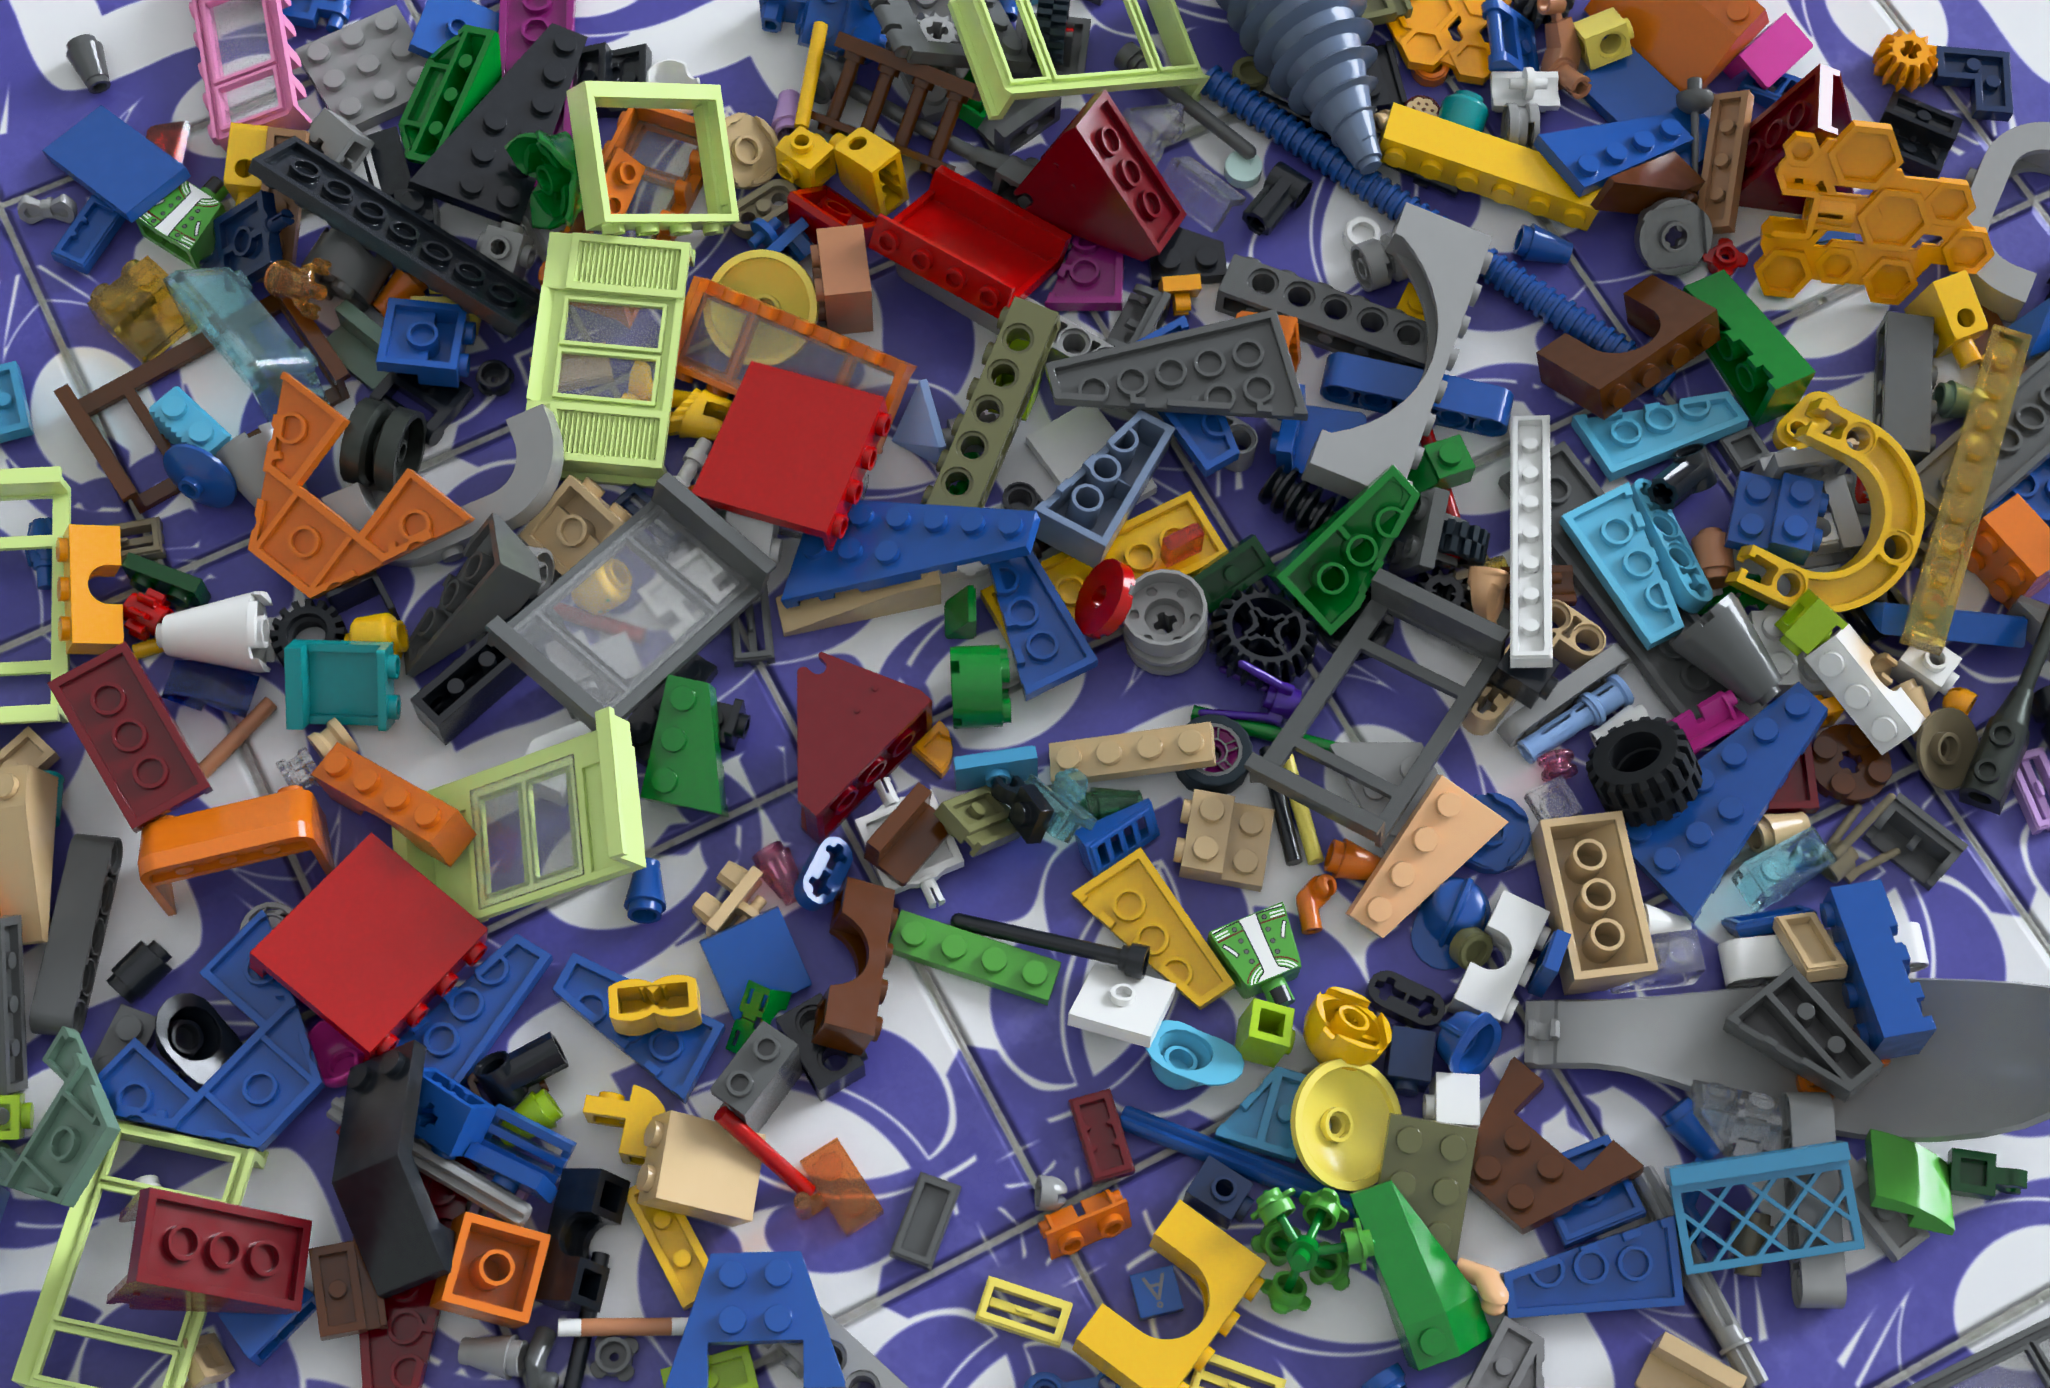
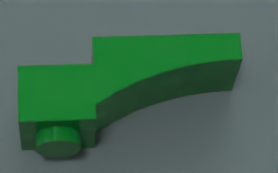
M1458 434L1424 445L1423 448L1425 450L1417 469H1410L1407 480L1413 482V487L1419 493L1434 487L1447 490L1471 482L1476 466L1461 435Z

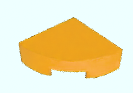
M939 720L912 747V754L941 779L950 768L953 746L947 727Z

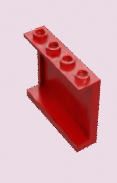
M941 165L934 172L929 190L897 216L891 219L882 213L878 215L868 248L999 319L1002 309L1005 306L1010 308L1014 296L1025 300L1061 267L1072 235Z
M751 361L692 492L714 511L718 508L823 538L826 550L832 552L837 538L842 539L846 533L849 521L848 513L852 504L856 505L861 498L864 475L867 470L871 471L877 459L876 447L881 437H886L890 430L892 416L888 414L885 397Z
M371 832L250 951V968L262 978L267 973L362 1051L364 1053L363 1062L394 1049L400 1041L397 1036L407 1025L411 1028L416 1027L426 1016L430 1009L427 1004L437 994L440 997H444L455 986L459 979L456 974L466 964L472 967L483 957L488 949L485 944L489 929Z

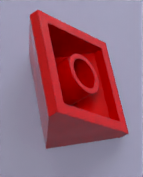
M827 185L790 191L787 197L789 225L803 217L810 225L804 232L812 243L817 244L816 229L863 224L866 248L869 246L877 220L875 216Z

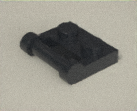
M389 372L369 396L370 399L390 404L393 411L399 406L405 407L392 399V396L398 390L434 413V416L429 421L426 420L427 432L425 440L429 446H435L441 440L444 430L474 397L472 388L462 381L459 382V388L419 384L418 376L415 374Z

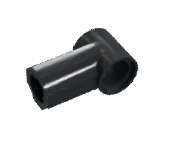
M1278 162L1267 176L1263 189L1243 211L1242 219L1248 225L1249 230L1259 236L1261 234L1268 236L1291 208L1296 210L1302 205L1312 189L1313 181L1286 163Z
M1705 444L1688 445L1678 449L1671 455L1673 463L1652 479L1651 486L1647 489L1651 502L1657 503L1663 510L1674 509L1691 494L1707 490L1717 483Z
M548 1032L509 1054L506 1051H497L487 1055L477 1063L473 1073L493 1106L500 1103L509 1108L519 1103L526 1096L529 1087L569 1067V1064L559 1042L551 1032Z

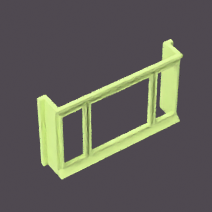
M949 0L947 4L989 120L1003 119L1014 100L1098 93L1104 89L1107 92L1180 86V89L1199 102L1202 98L1200 91L1211 78L1202 72L1175 0H1147L1172 66H1162L1138 1L1123 0L1148 68L1070 75L1056 74L1030 1L1015 0L1043 76L1013 79L985 1Z
M60 466L0 469V501L53 499L52 535L0 537V551L52 549L51 660L0 662V677L51 674L52 681L70 671V654H66V641H59L58 622L60 616H65V602L58 601L57 582L58 577H64V563L57 562L56 542L58 537L63 538L68 525L71 524V487L62 477V468ZM52 691L50 704L0 707V725L46 722L69 723Z
M116 1119L121 1131L74 1208L69 1207L11 1381L24 1388H99L42 1375L55 1333L59 1331L172 1355L162 1388H184L192 1356L196 1350L207 1312L186 1311L177 1341L61 1317L103 1190L135 1197L140 1190L152 1187L241 1206L252 1168L264 1169L269 1152L267 1150L259 1152L252 1148L246 1149ZM120 1140L233 1163L222 1199L108 1176ZM187 1338L188 1344L187 1348L185 1349L183 1345V1340Z

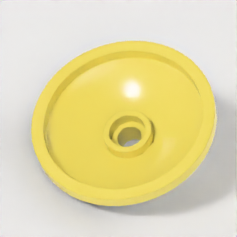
M758 249L740 253L725 262L711 279L817 324L819 302L816 300L815 285L811 277L798 262L780 252ZM708 299L704 307V319L708 333L715 345L731 358L747 315ZM760 321L743 364L749 366L751 361L769 366L781 364L797 355L809 341Z
M1334 1059L1318 1065L1303 1079L1292 1104L1290 1118L1291 1136L1301 1163L1309 1174L1321 1184L1335 1190L1356 1191L1368 1188L1378 1182L1389 1113L1402 1115L1397 1095L1386 1077L1370 1064L1360 1067L1347 1064L1342 1059ZM1342 1067H1351L1358 1070L1350 1071L1342 1069ZM1329 1120L1332 1124L1331 1131L1329 1129Z

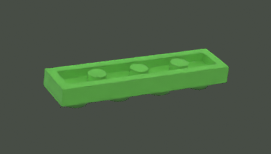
M902 909L889 943L893 944V955L1047 1006L1061 968L1060 961Z

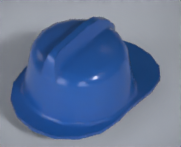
M1457 876L1449 877L1421 904L1413 923L1411 941L1419 959L1432 968L1449 970L1460 967L1451 959L1449 954V947L1453 937L1464 928L1478 927L1484 931L1489 921L1491 909L1488 897L1474 883L1473 879H1464Z
M1463 1010L1455 1013L1447 1021L1439 1022L1438 1025L1441 1031L1436 1041V1050L1452 1073L1480 1074L1492 1062L1498 1051L1502 1039V1028L1489 1012H1483L1478 1015Z

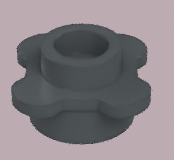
M598 1336L594 1342L596 1347L595 1361L590 1365L592 1375L598 1379H602L605 1376L617 1377L621 1382L629 1381L635 1374L632 1363L634 1354L639 1350L637 1340L631 1336L625 1339ZM614 1353L619 1355V1359L615 1362L610 1359Z

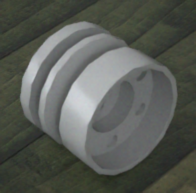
M1159 569L1144 573L1135 579V586L1130 584L1129 594L1133 596V602L1123 621V636L1127 654L1138 667L1151 674L1170 676L1183 673L1197 664L1206 651L1208 641V609L1204 591L1192 577L1177 570Z

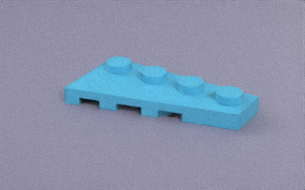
M1729 391L1681 398L1678 404L1664 406L1656 402L1644 404L1641 410L1622 412V409H1619L1605 420L1598 416L1588 418L1587 414L1575 415L1572 417L1571 426L1606 478L1611 482L1670 459L1675 451L1685 446L1697 443L1708 444L1747 428L1749 418Z
M1629 482L1563 514L1559 523L1648 651L1680 634L1685 626L1668 582L1662 578L1657 565L1659 562L1654 547H1650L1644 531L1646 525L1641 512H1637L1632 500L1633 492Z

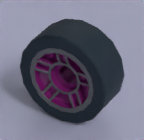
M1207 714L1194 718L1188 724L1211 722L1214 729L1215 752L1219 753V757L1216 760V766L1175 771L1176 775L1183 785L1192 792H1194V789L1230 794L1243 784L1249 772L1244 769V764L1252 754L1253 749L1249 735L1238 722L1224 715Z

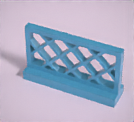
M1838 1140L1663 1167L1675 1215L1684 1273L1690 1275L1865 1249L1848 1161L1851 1160L1848 1142ZM1839 1170L1842 1188L1832 1202L1811 1188L1822 1172ZM1811 1174L1806 1183L1796 1177ZM1780 1178H1789L1802 1188L1787 1209L1767 1195L1776 1180ZM1767 1181L1761 1190L1752 1183ZM1744 1184L1758 1194L1743 1216L1722 1201L1733 1185ZM1723 1187L1717 1197L1707 1190ZM1700 1191L1713 1201L1699 1222L1684 1212L1681 1193ZM1807 1193H1810L1828 1206L1814 1228L1793 1214ZM1843 1198L1847 1213L1838 1207ZM1763 1199L1784 1213L1770 1234H1767L1749 1221V1218ZM1718 1206H1721L1739 1219V1222L1725 1241L1704 1227ZM1834 1211L1848 1220L1852 1240L1834 1243L1820 1233ZM1789 1218L1810 1232L1800 1248L1788 1249L1775 1239ZM1686 1220L1695 1226L1689 1236ZM1745 1224L1766 1239L1754 1255L1744 1256L1730 1246ZM1700 1231L1721 1245L1711 1261L1693 1263L1691 1244ZM1816 1237L1826 1243L1810 1246ZM1771 1244L1781 1249V1251L1765 1253ZM1727 1250L1737 1256L1721 1259Z

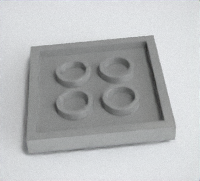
M396 4L295 49L301 60L302 67L326 108L346 118L361 132L404 113L427 61L426 58L408 51L414 33Z

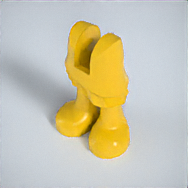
M637 360L634 362L629 378L628 393H624L621 399L651 401L654 380L648 363ZM695 388L693 391L674 389L671 408H676V410L671 412L668 435H679L681 439L704 437L710 441H715L732 401L711 393L707 389L703 391Z

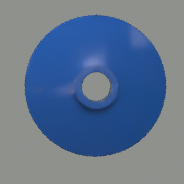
M184 443L175 444L165 452L163 457L164 469L172 483L186 497L213 508L227 507L235 500L237 496L236 481L229 469L213 454L195 445Z

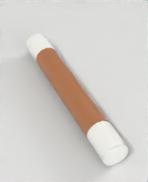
M689 1317L558 1318L557 1335L558 1337L683 1336Z

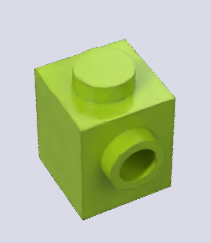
M1253 998L1238 1019L1235 1047L1242 1054L1243 1060L1274 1068L1284 1054L1289 1055L1295 1041V1030L1292 1029L1295 1009Z

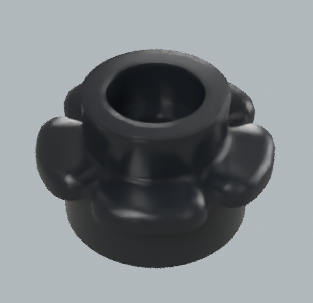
M492 359L481 364L475 379L479 383L478 389L482 394L486 396H503L510 391V384L514 382L515 376L512 369L508 368L504 362ZM494 378L499 379L497 382H492Z

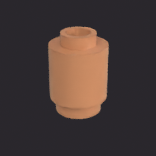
M1717 527L1702 529L1698 535L1691 539L1692 551L1712 590L1729 586L1724 582L1729 572H1735L1733 549L1724 547L1726 532Z

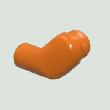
M1329 874L1314 876L1296 896L1302 934L1310 935L1322 931L1319 909L1337 890L1336 880Z

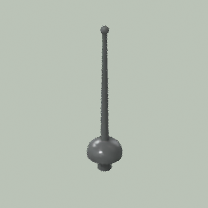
M1691 77L1687 79V90H1683L1676 95V104L1682 112L1691 115V135L1694 138L1691 144L1692 169L1698 173L1699 114L1711 108L1714 102V93L1702 88V78Z

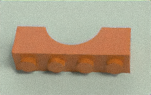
M338 742L311 773L332 800L360 816L364 811L377 816L408 838L418 849L449 867L454 864L477 835L458 809Z

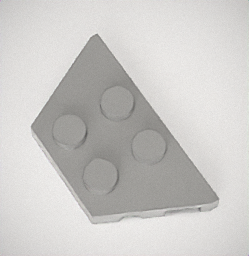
M1335 742L1330 745L1329 749L1333 754L1399 787L1424 749L1422 742ZM1433 767L1381 846L1384 854L1437 776L1438 772L1435 767ZM1344 776L1359 806L1379 817L1390 799Z

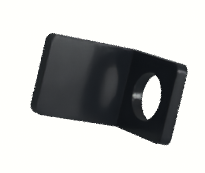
M376 570L325 594L330 606L332 605L338 614L380 595L389 613L395 616L397 621L400 620L396 608Z

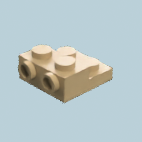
M569 474L554 492L548 504L528 523L518 536L529 546L550 550L554 558L555 570L563 576L629 520L632 515L616 502L609 506L601 498L605 491L589 477L582 481Z
M1194 789L1192 800L1184 799L1180 823L1187 824L1186 837H1177L1173 862L1181 863L1179 877L1261 892L1275 809L1234 802L1235 796Z

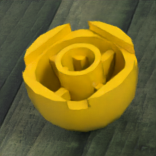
M1329 987L1325 994L1320 992L1309 1006L1304 1018L1303 1037L1307 1047L1319 1064L1329 1060L1342 1059L1347 1064L1359 1067L1367 1064L1372 1065L1392 1041V1029L1387 1018L1382 1012L1376 1017L1368 1009L1371 1002L1364 996L1349 989ZM1342 1067V1069L1350 1071L1358 1070L1351 1067Z

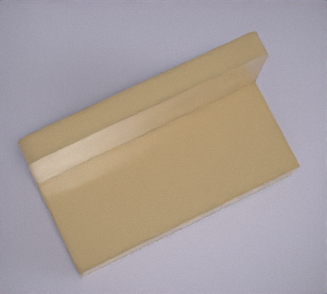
M1665 1331L1655 1339L1634 1385L1636 1388H1743L1747 1376Z

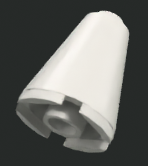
M253 591L167 614L164 616L162 623H158L156 626L155 637L157 646L163 648L167 656L256 673L270 672L271 668L266 665V662H274L276 657L271 645L273 642L269 637L270 630H275L272 626L275 617H267L265 606H273L272 600L265 591Z

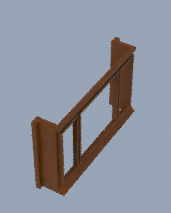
M280 269L265 276L272 291L271 295L91 393L77 399L68 383L53 391L122 501L125 503L131 499L140 514L181 491L172 483L170 478H167L139 494L91 419V416L126 398L164 457L165 452L171 445L164 435L160 434L137 391L236 337L279 399L282 381L248 331L280 313L284 315L331 385V388L317 396L331 407L350 398L344 382L351 377L350 373ZM257 428L247 435L250 438L261 433V431Z

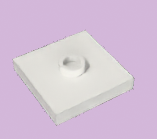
M1095 961L1068 1013L1067 1025L1150 1048L1175 996L1176 983L1145 975L1143 980L1125 976V971L1118 970V967Z

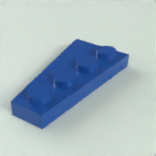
M1185 315L1138 341L1188 330L1189 324ZM1158 412L1165 423L1175 427L1174 436L1205 478L1239 459L1240 451L1226 416Z
M1033 550L1031 555L987 564L1025 702L1098 666L1096 655Z
M516 933L480 964L468 980L458 988L455 986L442 997L444 1000L428 1013L416 1027L411 1028L409 1026L410 1030L400 1038L396 1047L415 1039L427 1047L424 1067H435L459 1084L465 1086L469 1075L473 1073L477 1063L487 1055L553 962L552 955Z
M572 953L552 988L554 995L686 1104L726 1029L725 1024L701 1013L702 1024L690 1030L673 1032L657 1028L650 1033L639 1036L619 1034L615 1032L609 1017L608 987L628 978L576 953Z

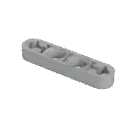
M1618 643L1611 645L1559 681L1546 701L1539 697L1531 709L1524 706L1508 717L1499 726L1497 733L1509 747L1516 746L1518 741L1531 735L1540 727L1575 705L1579 695L1585 691L1593 692L1606 683L1608 676L1613 673L1619 674L1630 663L1631 657Z

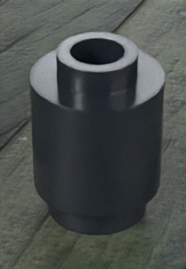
M140 940L111 969L113 974L106 981L125 1000L132 1004L138 997L143 999L172 970L167 964L172 956L155 940L149 945Z

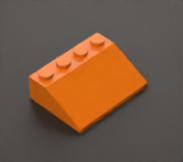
M1590 0L1584 9L1585 13L1591 16L1614 7L1622 18L1627 17L1634 31V38L1630 40L1631 46L1680 92L1687 90V79L1691 77L1702 78V88L1705 89L1769 23L1766 9L1756 0Z

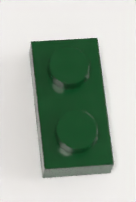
M1250 534L1190 575V577L1203 589L1208 612L1212 613L1219 608L1220 602L1225 597L1231 598L1232 593L1236 589L1241 592L1275 570L1276 567L1256 535Z
M128 552L121 565L133 588L142 593H146L148 588H152L167 595L166 598L177 606L188 608L189 605L195 607L208 604L212 597L202 579Z

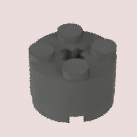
M326 227L301 264L299 273L314 283L311 289L320 297L331 301L334 296L342 300L347 299L365 313L394 268L389 260L379 254H376L374 257L360 242L343 231Z

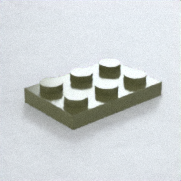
M1389 1113L1378 1184L1391 1180L1451 1260L1457 1261L1478 1129Z

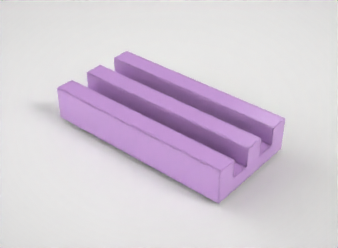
M2043 747L2025 752L2012 784L2013 792L2032 835L2039 834L2043 830L2050 831V807L2044 796L2043 786L2040 780H2037L2029 760L2033 759L2050 797V762Z

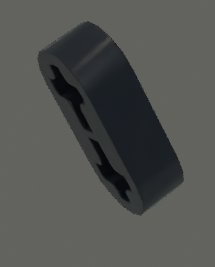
M1388 970L1380 971L1373 975L1367 985L1365 995L1371 1002L1370 1007L1408 1027L1431 1031L1438 1026L1444 1016L1445 1004L1438 993L1400 974ZM1385 983L1393 986L1391 993L1399 998L1389 996L1387 1000H1382L1379 998L1380 990L1378 988H1382ZM1423 1002H1428L1431 1004L1430 1012L1432 1014H1429L1426 1019H1422L1418 1016L1419 1009L1409 1003L1421 1006Z

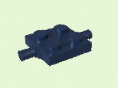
M260 190L213 220L215 230L214 251L208 257L200 260L199 264L202 265L200 269L205 274H211L218 269L221 277L222 291L236 294L283 266V251L279 234L282 229L295 222L294 219H291L294 218L293 213L288 209H283L277 214L274 193Z

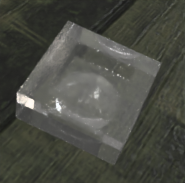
M1562 775L1526 792L1524 800L1538 822L1544 819L1578 816L1583 811V807Z

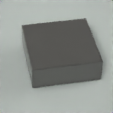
M1753 425L1720 439L1716 445L1735 477H1738L1740 471H1752L1758 459L1770 453Z

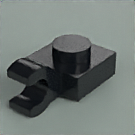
M1013 776L1010 786H1008L1000 777H995L990 792L996 800L1011 807L1008 815L1010 822L1027 844L1041 843L1054 813L1052 806L1035 784L1025 785V782L1020 777Z

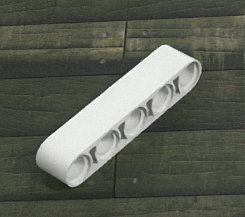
M1916 922L1898 923V934L1893 937L1896 943L1902 942L1907 947L1911 958L1910 973L1927 968L1929 961L1920 924ZM1826 930L1834 942L1831 930ZM1777 935L1737 938L1725 941L1717 946L1727 989L1768 985L1790 966L1794 965Z

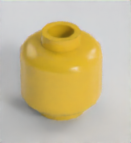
M388 612L355 618L350 625L349 633H346L344 636V641L393 642L394 654H398L400 660L403 652H407L409 648V637L404 622L401 620L397 621L396 617Z

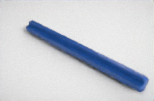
M1125 1106L1121 1113L1120 1122L1123 1131L1203 1162L1210 1155L1241 1176L1270 1188L1279 1187L1281 1192L1293 1187L1296 1191L1292 1195L1293 1197L1299 1198L1303 1191L1314 1193L1323 1188H1329L1308 1174L1132 1106ZM1332 1189L1337 1192L1342 1207L1350 1212L1349 1218H1356L1349 1198V1194L1354 1192Z

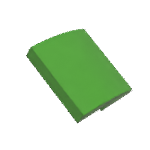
M1870 1129L1865 1138L1870 1206L1907 1214L1908 1227L1952 1236L1955 1231L1947 1163L1938 1155L1912 1141L1890 1133Z

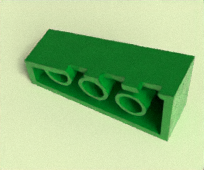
M1724 269L1684 286L1682 291L1717 309L1721 340L1705 350V352L1754 427L1787 414L1799 403L1816 371Z

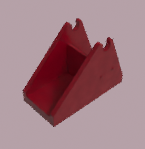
M1820 63L1751 122L1739 200L1740 207L1802 215L1806 197L1783 195L1775 168L1786 156L1783 144L1795 131L1814 133L1820 146L1827 137L1836 138L1852 121L1840 70ZM1834 186L1836 192L1854 194V190L1851 187Z
M1106 89L1094 94L1014 191L1016 196L1027 193L1032 197L1033 202L1027 205L1026 211L1065 232L1140 261L1160 254L1187 215Z
M126 641L47 683L135 833L141 831L147 824L156 821L204 793L208 794L213 791L175 719Z
M823 652L818 654L819 660L826 666V670L823 673L815 674L806 667H801L797 671V766L801 828L818 844L828 838L876 789L874 787L876 781L881 779L883 782V778L888 777L912 753V747L932 728V700L921 690Z
M152 1187L140 1190L120 1212L119 1222L136 1221L128 1274L107 1295L106 1304L127 1303L130 1309L258 1314H290L301 1311L312 1220Z

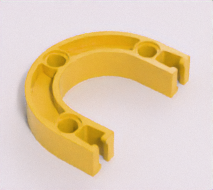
M1821 398L1809 403L1805 416L1813 418L1814 414H1818L1833 423L1835 428L1831 432L1830 437L1815 431L1818 424L1810 421L1808 425L1799 427L1793 438L1844 463L1859 477L1870 500L1871 523L1867 538L1858 553L1846 564L1830 572L1806 570L1754 544L1741 546L1736 560L1744 563L1745 559H1750L1764 567L1766 573L1759 583L1746 578L1748 570L1740 567L1739 571L1729 572L1724 583L1781 610H1788L1807 589H1810L1834 612L1848 611L1872 602L1892 588L1904 575L1917 553L1924 530L1925 502L1923 489L1915 466L1905 450L1889 433L1878 425L1829 400ZM1850 430L1854 431L1859 437V446L1856 450H1853L1847 444L1846 437ZM1887 538L1892 539L1896 545V553L1893 558L1888 557L1884 551V544ZM1781 575H1784L1790 581L1791 588L1786 596L1780 594L1777 589V581Z

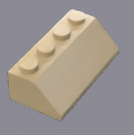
M1613 811L1540 820L1531 835V843L1545 908L1550 911L1548 922L1551 928V935L1557 929L1571 934L1559 969L1564 995L1605 991L1657 973L1658 965L1623 812Z

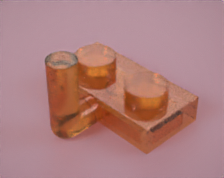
M838 1138L833 1139L800 1160L801 1167L815 1185L817 1193L810 1197L809 1194L800 1192L794 1197L793 1202L798 1218L807 1220L828 1207L845 1236L848 1237L884 1214L880 1203Z

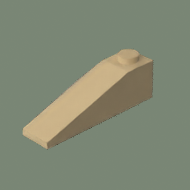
M938 571L921 574V579L865 592H860L858 589L835 593V598L820 601L818 597L800 601V606L788 609L781 602L782 595L775 599L783 635L787 637L941 604V581Z
M30 764L0 768V916H22L23 945L48 942L58 777Z

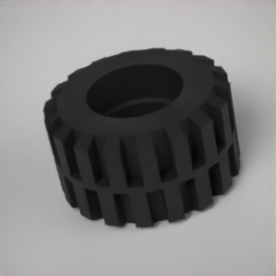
M1649 716L1640 717L1638 721H1633L1632 719L1623 722L1624 725L1618 728L1614 726L1608 730V735L1605 737L1601 736L1595 742L1597 747L1590 750L1588 754L1589 761L1586 762L1588 777L1605 812L1622 811L1625 823L1629 822L1630 827H1639L1644 823L1647 826L1657 825V821L1663 819L1666 822L1674 818L1673 814L1676 812L1682 813L1687 809V802L1695 800L1698 795L1696 789L1701 788L1703 780L1700 776L1702 775L1701 767L1683 729H1680L1678 724L1673 721L1667 722L1662 717H1656L1651 720Z

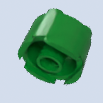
M999 645L950 647L953 729L1003 727V723H1011L1009 688H1002V683H1010L1007 648L1000 649Z

